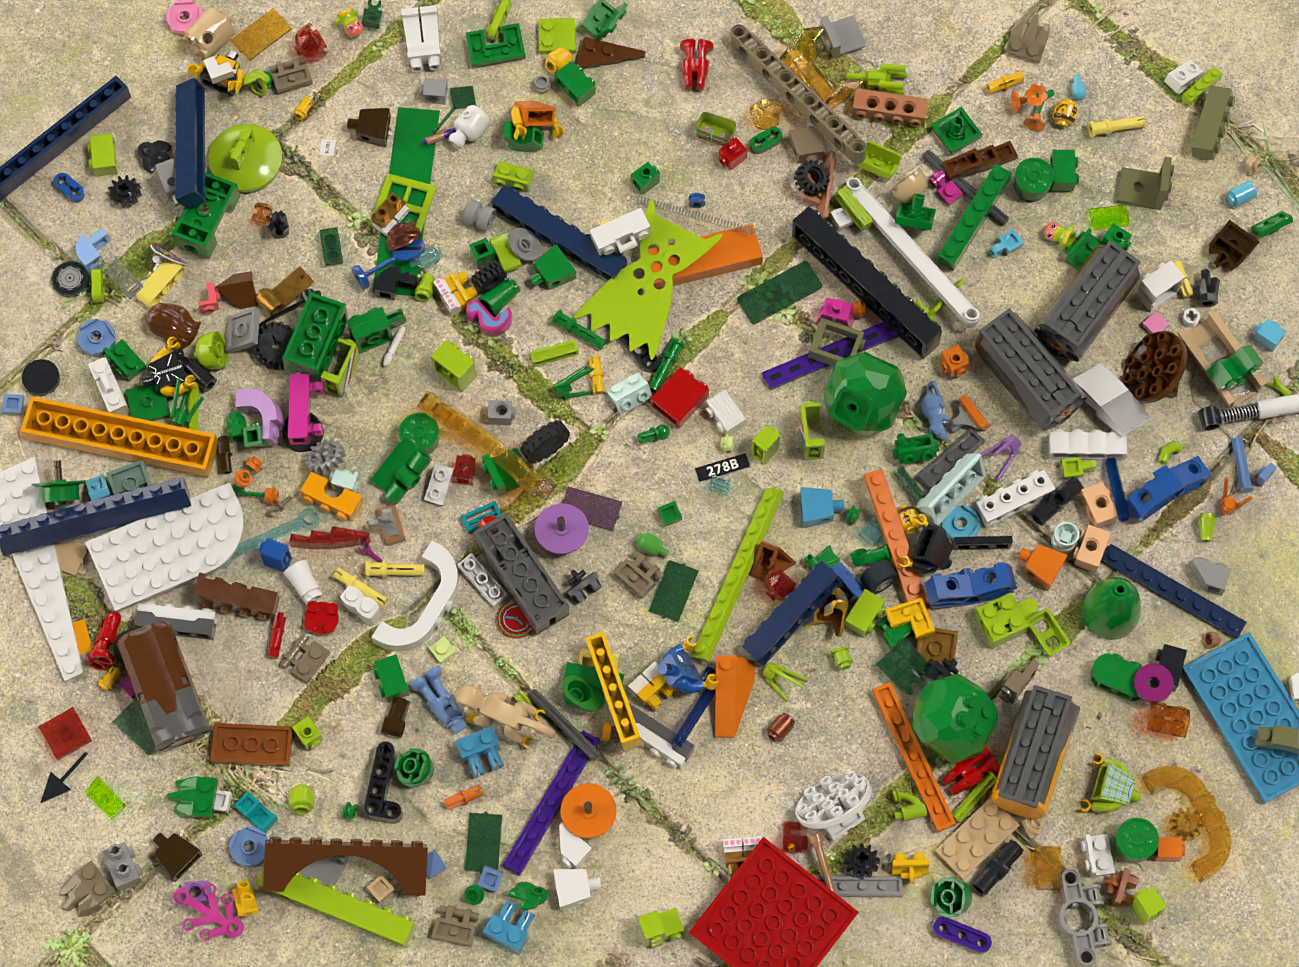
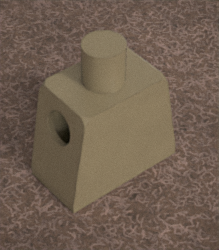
M814 126L789 130L788 140L798 163H804L812 159L813 161L824 159V136Z

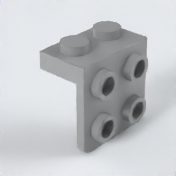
M828 15L821 17L820 25H818L821 36L823 35L826 48L830 51L833 58L866 46L854 16L830 22Z
M318 836V837H317V838H322V841H328V840H326L325 838H323V837H321V836ZM345 855L324 858L306 866L300 872L304 878L314 877L321 881V885L327 887L330 884L334 886L349 857Z

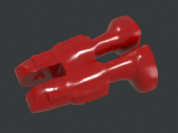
M685 39L680 42V49L686 52V58L682 60L685 90H692L693 79H697V90H704L706 76L709 72V61L706 59V54L714 49V44L711 41L705 39L698 40V59L696 60L694 59L696 40Z
M111 612L101 620L98 635L93 642L94 646L86 659L87 664L92 668L106 670L108 665L114 663L115 658L107 649L110 648V645H114L121 622V615L118 612Z
M985 746L981 755L956 763L954 768L943 777L942 781L947 786L956 779L960 780L950 789L951 793L955 796L983 781V774L990 771L998 774L1000 764L994 756H991L977 769L974 768L975 764L991 755V752Z

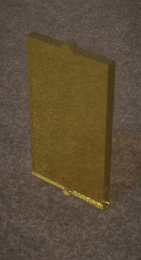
M272 8L231 40L239 48V52H243L251 61L291 31L292 28L284 20V17L280 16Z

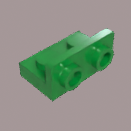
M1090 228L1086 232L1082 231L1076 239L1077 243L1075 245L1071 244L1065 252L1067 254L1065 262L1076 270L1081 267L1095 247L1106 245L1091 234L1092 229Z
M123 339L110 349L107 347L103 348L105 353L103 357L107 359L109 365L114 364L116 366L115 370L121 378L125 377L128 381H131L147 368L145 363Z

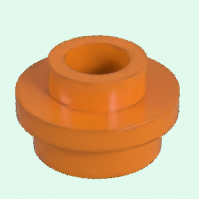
M862 299L854 302L855 317L864 318V314H867L866 303H863Z

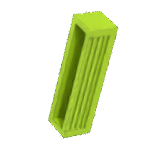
M1214 66L1183 93L1181 100L1190 107L1209 90L1210 85L1214 86L1221 80L1223 73Z
M846 186L837 190L834 195L835 199L859 229L863 231L871 227L873 223L872 217L859 204L858 199L852 195L851 190Z
M568 340L565 343H557L554 346H546L543 349H535L530 352L533 367L579 355L575 340Z

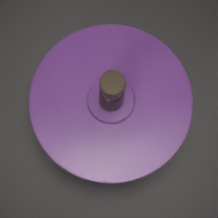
M555 504L546 508L538 516L535 523L537 541L544 549L555 554H567L576 551L584 544L589 533V524L584 513L577 507L569 504Z

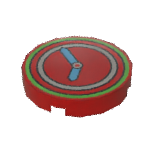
M514 601L506 603L498 613V626L505 636L512 639H521L533 631Z

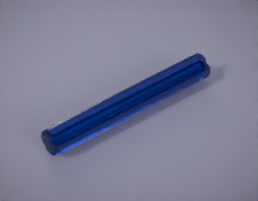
M1114 457L1107 458L1106 468L1118 519L1120 522H1128L1130 515L1117 461Z
M707 688L704 690L673 738V746L676 748L682 747L714 697L715 690Z

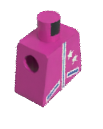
M826 298L820 307L816 325H819L820 319L824 318L852 328L855 318L852 304L839 299Z

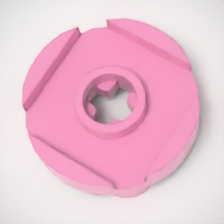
M179 0L174 3L171 9H168L166 18L173 33L184 35V32L203 15L201 7L195 4L194 1ZM184 14H187V16L189 17L187 20H183L180 18H182Z

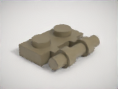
M297 56L292 57V60L278 61L276 64L269 66L271 73L279 72L272 75L277 93L313 84L308 66H300L306 63L304 56L299 58ZM294 67L293 69L284 71V69Z
M634 551L631 557L635 561L632 563L626 558L614 571V575L643 599L655 586L652 577H656L660 581L665 575L657 565H652L644 554ZM643 566L648 572L646 574L643 573L639 567Z
M303 634L300 639L297 638L294 642L295 645L291 651L283 656L284 660L280 665L287 669L290 663L294 665L291 673L308 684L331 653L316 641L310 647L306 645L310 637ZM300 650L304 651L305 653L301 659L297 660L295 658Z
M440 905L439 913L446 915L445 919L436 918L432 938L472 947L476 926L469 925L470 920L478 921L480 914L472 912L470 909H457L453 905ZM453 916L463 918V921L460 923L451 919Z

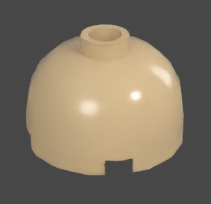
M921 169L917 170V175L913 172L899 182L896 190L894 188L890 190L898 201L910 203L913 201L915 193L923 194L927 190V179Z

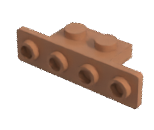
M834 151L828 153L823 159V168L827 167L826 173H830L828 187L815 196H808V193L806 195L803 194L804 190L802 189L801 201L817 206V211L824 220L827 219L830 212L828 207L832 197L833 169L836 165V152ZM808 172L809 180L816 184L817 179L815 175Z

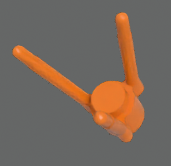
M1225 477L1223 501L1220 505L1222 516L1233 514L1236 509L1239 510L1253 499L1252 496H1249L1240 503H1237L1234 498L1228 497V477Z

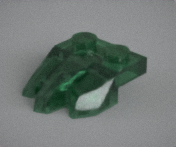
M904 637L876 664L902 691L909 695L913 692L912 685H917L923 689L925 684H927L922 675L930 665Z

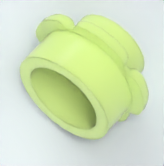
M726 434V437L721 439V448L726 453L727 451L732 452L734 436Z

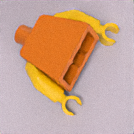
M515 101L511 109L513 124L516 127L513 135L514 138L518 139V136L521 135L522 139H524L527 129L522 125H550L554 128L551 136L554 139L557 136L561 138L564 128L558 125V120L555 116L556 107L538 101Z

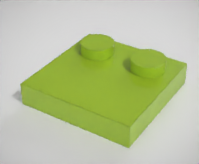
M575 18L539 19V54H549L560 47L570 51L571 54L576 53Z

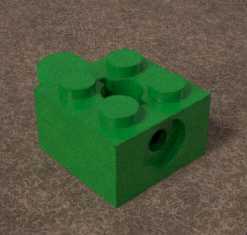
M375 307L362 315L352 316L347 320L350 336L357 344L358 352L361 354L393 341L391 329L405 324L407 319L402 309H396L385 314L382 307Z

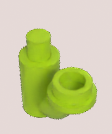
M898 788L892 791L894 802L901 803V799L913 804L900 808L899 812H894L895 820L903 819V821L927 816L926 806L919 798L900 792Z

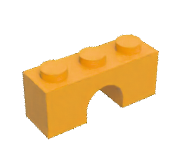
M311 472L300 490L303 500L311 505L313 503L319 505L320 509L327 513L330 511L335 513L341 520L346 521L348 519L353 522L364 503L362 496L345 488L340 496L335 498L326 495L330 487L328 479Z

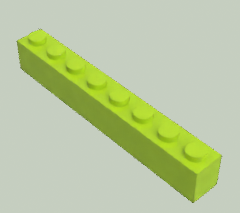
M263 871L257 882V886L263 889ZM298 872L292 878L284 892H271L405 948L416 926L412 922V918L407 915L401 914V917L393 914L394 911L387 907L377 908L375 907L376 903L370 900L360 901L357 899V895L346 891V894L338 892L339 888L330 884L327 887L321 885V881L314 877L304 878L301 872Z

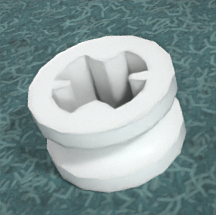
M1194 308L1185 310L1182 316V322L1187 327L1196 326L1200 319V313ZM1189 314L1195 317L1193 321L1188 318Z

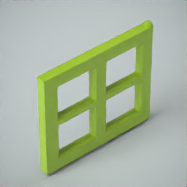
M387 173L373 214L387 199L392 183L407 187L403 197L405 202H408L412 188L427 192L422 207L405 204L409 208L410 213L419 215L415 227L419 228L422 232L437 186ZM372 219L368 223V225L371 227H373Z

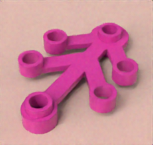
M212 883L204 886V892L207 894L210 908L190 897V893L184 888H179L174 892L173 899L176 903L180 905L187 904L206 915L195 919L187 918L182 922V927L187 931H191L194 927L212 922L222 925L212 930L202 929L199 936L203 941H209L212 937L223 934L232 938L240 936L244 930V924L239 918L235 917L232 904L234 901L233 896L226 893L221 897V902L225 905L227 918L220 915L215 895L217 889ZM210 885L214 888L212 893L206 891V888ZM180 893H185L186 898L184 900H179L178 895ZM225 896H230V903L226 904L224 902ZM186 921L192 922L191 928L185 927ZM232 924L237 925L236 931H231L230 926ZM204 931H208L210 934L207 939L202 937Z

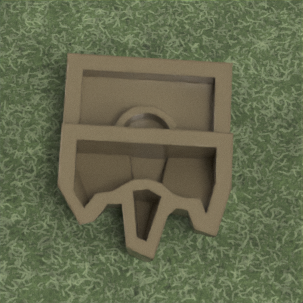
M1039 14L1033 15L1030 23H1027L1022 16L1014 24L1005 52L1040 63L1049 37L1050 24L1039 26Z
M91 860L70 877L59 894L63 897L69 896L62 909L70 911L78 907L77 916L85 917L101 907L100 904L116 892Z

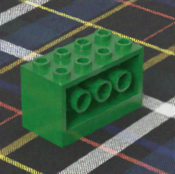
M312 292L309 293L282 358L286 375L290 376V374L301 372L310 375L311 383L322 382L323 371L328 372L339 345L338 339L342 337L347 325L348 316L345 303Z

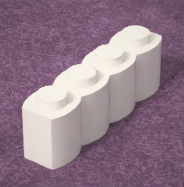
M1056 429L1050 432L1048 436L1049 459L1060 460L1081 457V460H1125L1127 457V435L1122 437L1114 430L1110 431V433L1102 432V430H1092L1087 433L1080 429L1073 430L1072 432Z

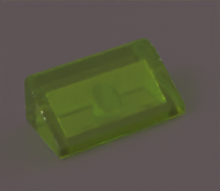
M1126 205L1089 209L1093 230L1109 229L1113 223L1119 227L1129 226V213Z
M99 776L94 779L85 791L111 820L126 807L125 803Z

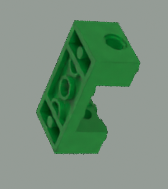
M205 172V202L188 209L184 208L171 234L176 247L210 259L217 245L214 234L226 210L234 211L240 198L237 183ZM208 207L210 210L208 213L202 214L200 209Z

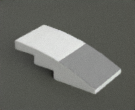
M1099 363L1073 378L1074 382L1087 396L1085 402L1097 411L1096 416L1122 437L1151 420L1149 414L1128 388L1102 364Z

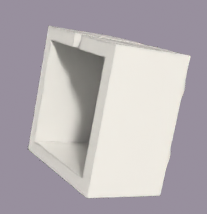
M1171 260L1166 264L1164 262L1155 269V272L1152 274L1147 273L1141 278L1136 296L1149 312L1179 293L1185 276Z

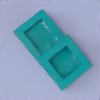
M248 791L234 804V807L264 833L278 820L276 815L264 807Z

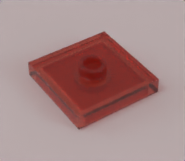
M74 707L38 726L57 761L92 742Z

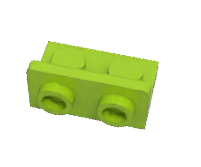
M499 161L496 171L492 174V181L498 187L505 185L516 189L518 192H528L534 176V170Z

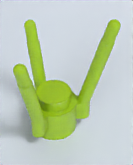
M770 662L763 672V675L767 677L765 681L785 701H788L787 696L773 682L774 680L777 682L783 677L803 688V684L788 675L808 682V678L773 662Z

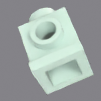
M336 469L335 472H331L329 482H331L333 490L343 492L346 488L356 492L360 482V475L356 471L353 475L348 470L342 469L340 471Z

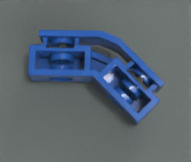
M1199 456L1170 469L1165 465L1154 471L1152 474L1155 478L1131 493L1125 503L1136 519L1143 522L1174 499L1202 487L1211 478V473ZM1150 495V500L1144 503V497Z
M998 562L993 565L994 567L978 568L975 572L971 568H964L960 572L949 575L933 574L924 583L930 608L974 605L1014 593L1017 586L1012 567L1005 562Z

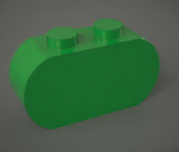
M1115 653L1103 654L1095 660L1090 672L1091 681L1094 686L1131 702L1141 699L1137 695L1133 683L1136 673L1142 667L1140 663L1135 661L1129 662L1124 660L1121 655Z

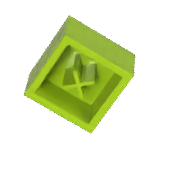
M445 340L431 355L433 370L461 392L477 377L474 358L468 353H462L460 348L453 342L449 343Z

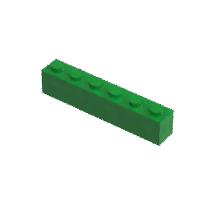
M997 164L994 165L938 254V263L952 271L955 270L1010 182L1012 172Z

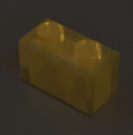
M1036 846L1034 852H1031V864H1035V872H1032V884H1035L1036 890H1060L1062 887L1061 846Z

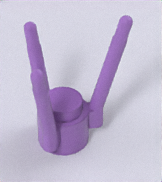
M1013 434L980 454L983 457L997 448L999 449L994 453L995 456L1003 451L1007 454L1011 453V456L996 478L997 482L1001 479L1014 457L1020 453L1018 448L1022 445L1021 441Z

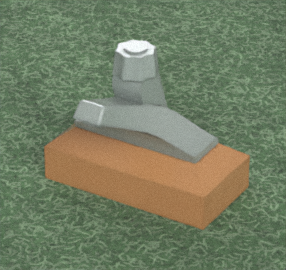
M396 504L378 508L379 518L367 521L368 527L383 529L387 546L406 541Z

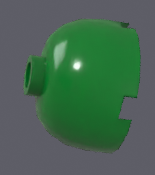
M944 877L932 887L931 903L933 907H936L941 916L946 918L958 917L969 909L972 901V891L963 879Z

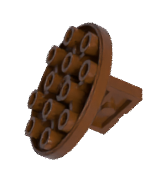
M1158 331L1144 336L1142 341L1136 345L1131 354L1125 359L1126 365L1122 378L1124 385L1141 403H1153L1166 396L1170 398L1177 397L1179 382L1187 364V349L1183 340L1169 331Z

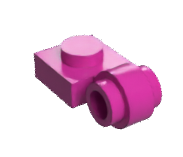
M936 171L930 176L929 182L932 187L940 188L936 194L949 207L963 196V192L952 180L946 184L947 176L943 171Z

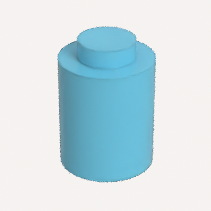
M1246 181L1229 190L1227 200L1230 205L1238 207L1257 197V191L1250 181Z

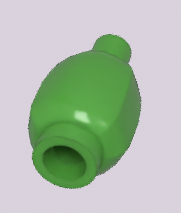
M639 533L635 540L638 548L649 555L656 556L661 554L667 557L669 550L663 547L662 541L650 533Z

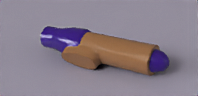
M455 128L439 130L437 134L425 138L423 144L430 145L447 139L450 134L455 133L457 130Z

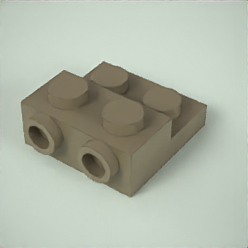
M1033 659L1030 664L1026 662L1020 672L1015 669L1012 674L1008 673L1000 686L1001 693L999 698L1006 703L1014 704L1035 676L1040 663Z

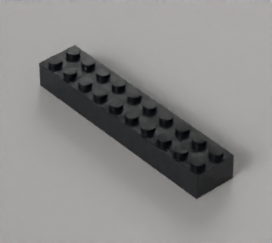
M808 206L793 219L792 237L858 299H862V302L866 303V306L882 321H886L898 336L923 360L940 345L941 326L936 321H932L922 308L919 309L911 297L905 296L897 284H892L884 272L878 271L870 259H865L857 247L851 246L843 234L836 232L834 226L830 222H826L816 209L813 210Z

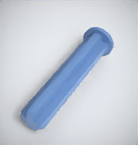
M1235 437L1232 439V447L1240 486L1238 491L1239 493H1249L1254 490V487L1251 486L1244 442L1242 437Z

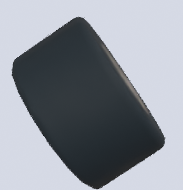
M881 560L870 566L861 575L860 582L866 590L876 595L890 587L898 578V573L889 561Z

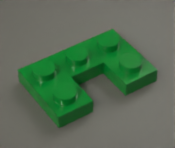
M519 23L501 26L504 42L486 45L483 29L465 32L472 68L526 58Z

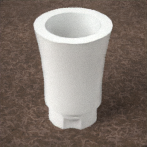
M301 560L283 572L306 605L310 601H317L322 597V593L319 590L320 587L311 573L307 560Z

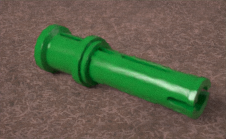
M561 309L556 312L551 324H557L565 329L566 333L572 332L599 350H602L606 344V339L578 324L576 318H570Z
M670 338V344L662 354V362L649 384L650 390L654 393L661 388L670 368L678 361L681 349L685 347V344L676 338Z

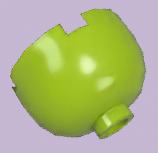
M212 331L198 339L195 345L194 357L203 367L213 370L227 366L229 353H225L224 346H226V341L223 335L218 331Z

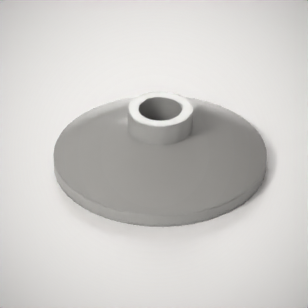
M516 228L510 233L509 245L516 256L525 261H535L540 257L542 246L533 232L525 228Z

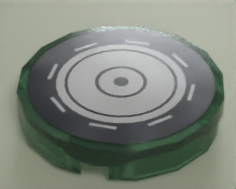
M67 261L55 268L51 281L58 294L63 297H76L85 292L89 286V274L82 264L75 261Z

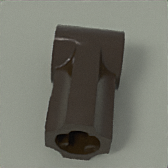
M394 697L388 717H385L382 725V734L402 738L410 701L405 698Z

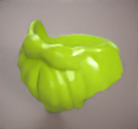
M259 69L253 70L244 76L243 84L248 86L256 95L264 96L268 92L267 83L270 77ZM255 80L262 86V93L254 89L253 84Z

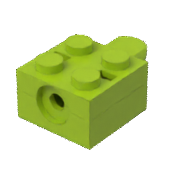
M1009 593L976 608L974 616L993 649L1026 634L1029 628L1026 619L1035 616L1038 604L1033 598H1026L1016 602L1012 593Z

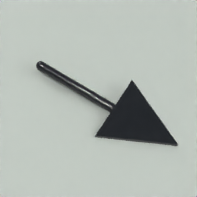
M87 752L83 753L61 779L50 772L41 803L71 790L63 782L88 755Z

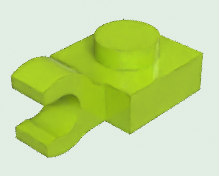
M1081 457L1061 459L1064 480L1071 477H1083L1084 472H1094L1096 468L1095 460L1081 462Z

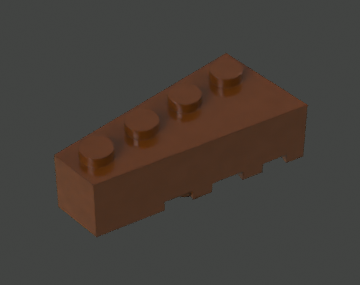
M199 572L194 596L202 609H217L224 614L238 613L239 616L245 618L255 616L262 621L274 620L280 600L278 592L254 586L251 589H247V586L242 583L228 584L223 578L216 576L214 580L205 578L206 574Z

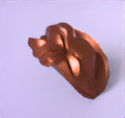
M414 222L398 223L393 227L386 240L389 251L402 248L418 237L423 236L419 228L413 226L415 225Z

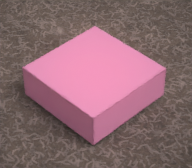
M1155 312L1142 323V326L1152 334L1164 331L1169 326V323L1158 312Z

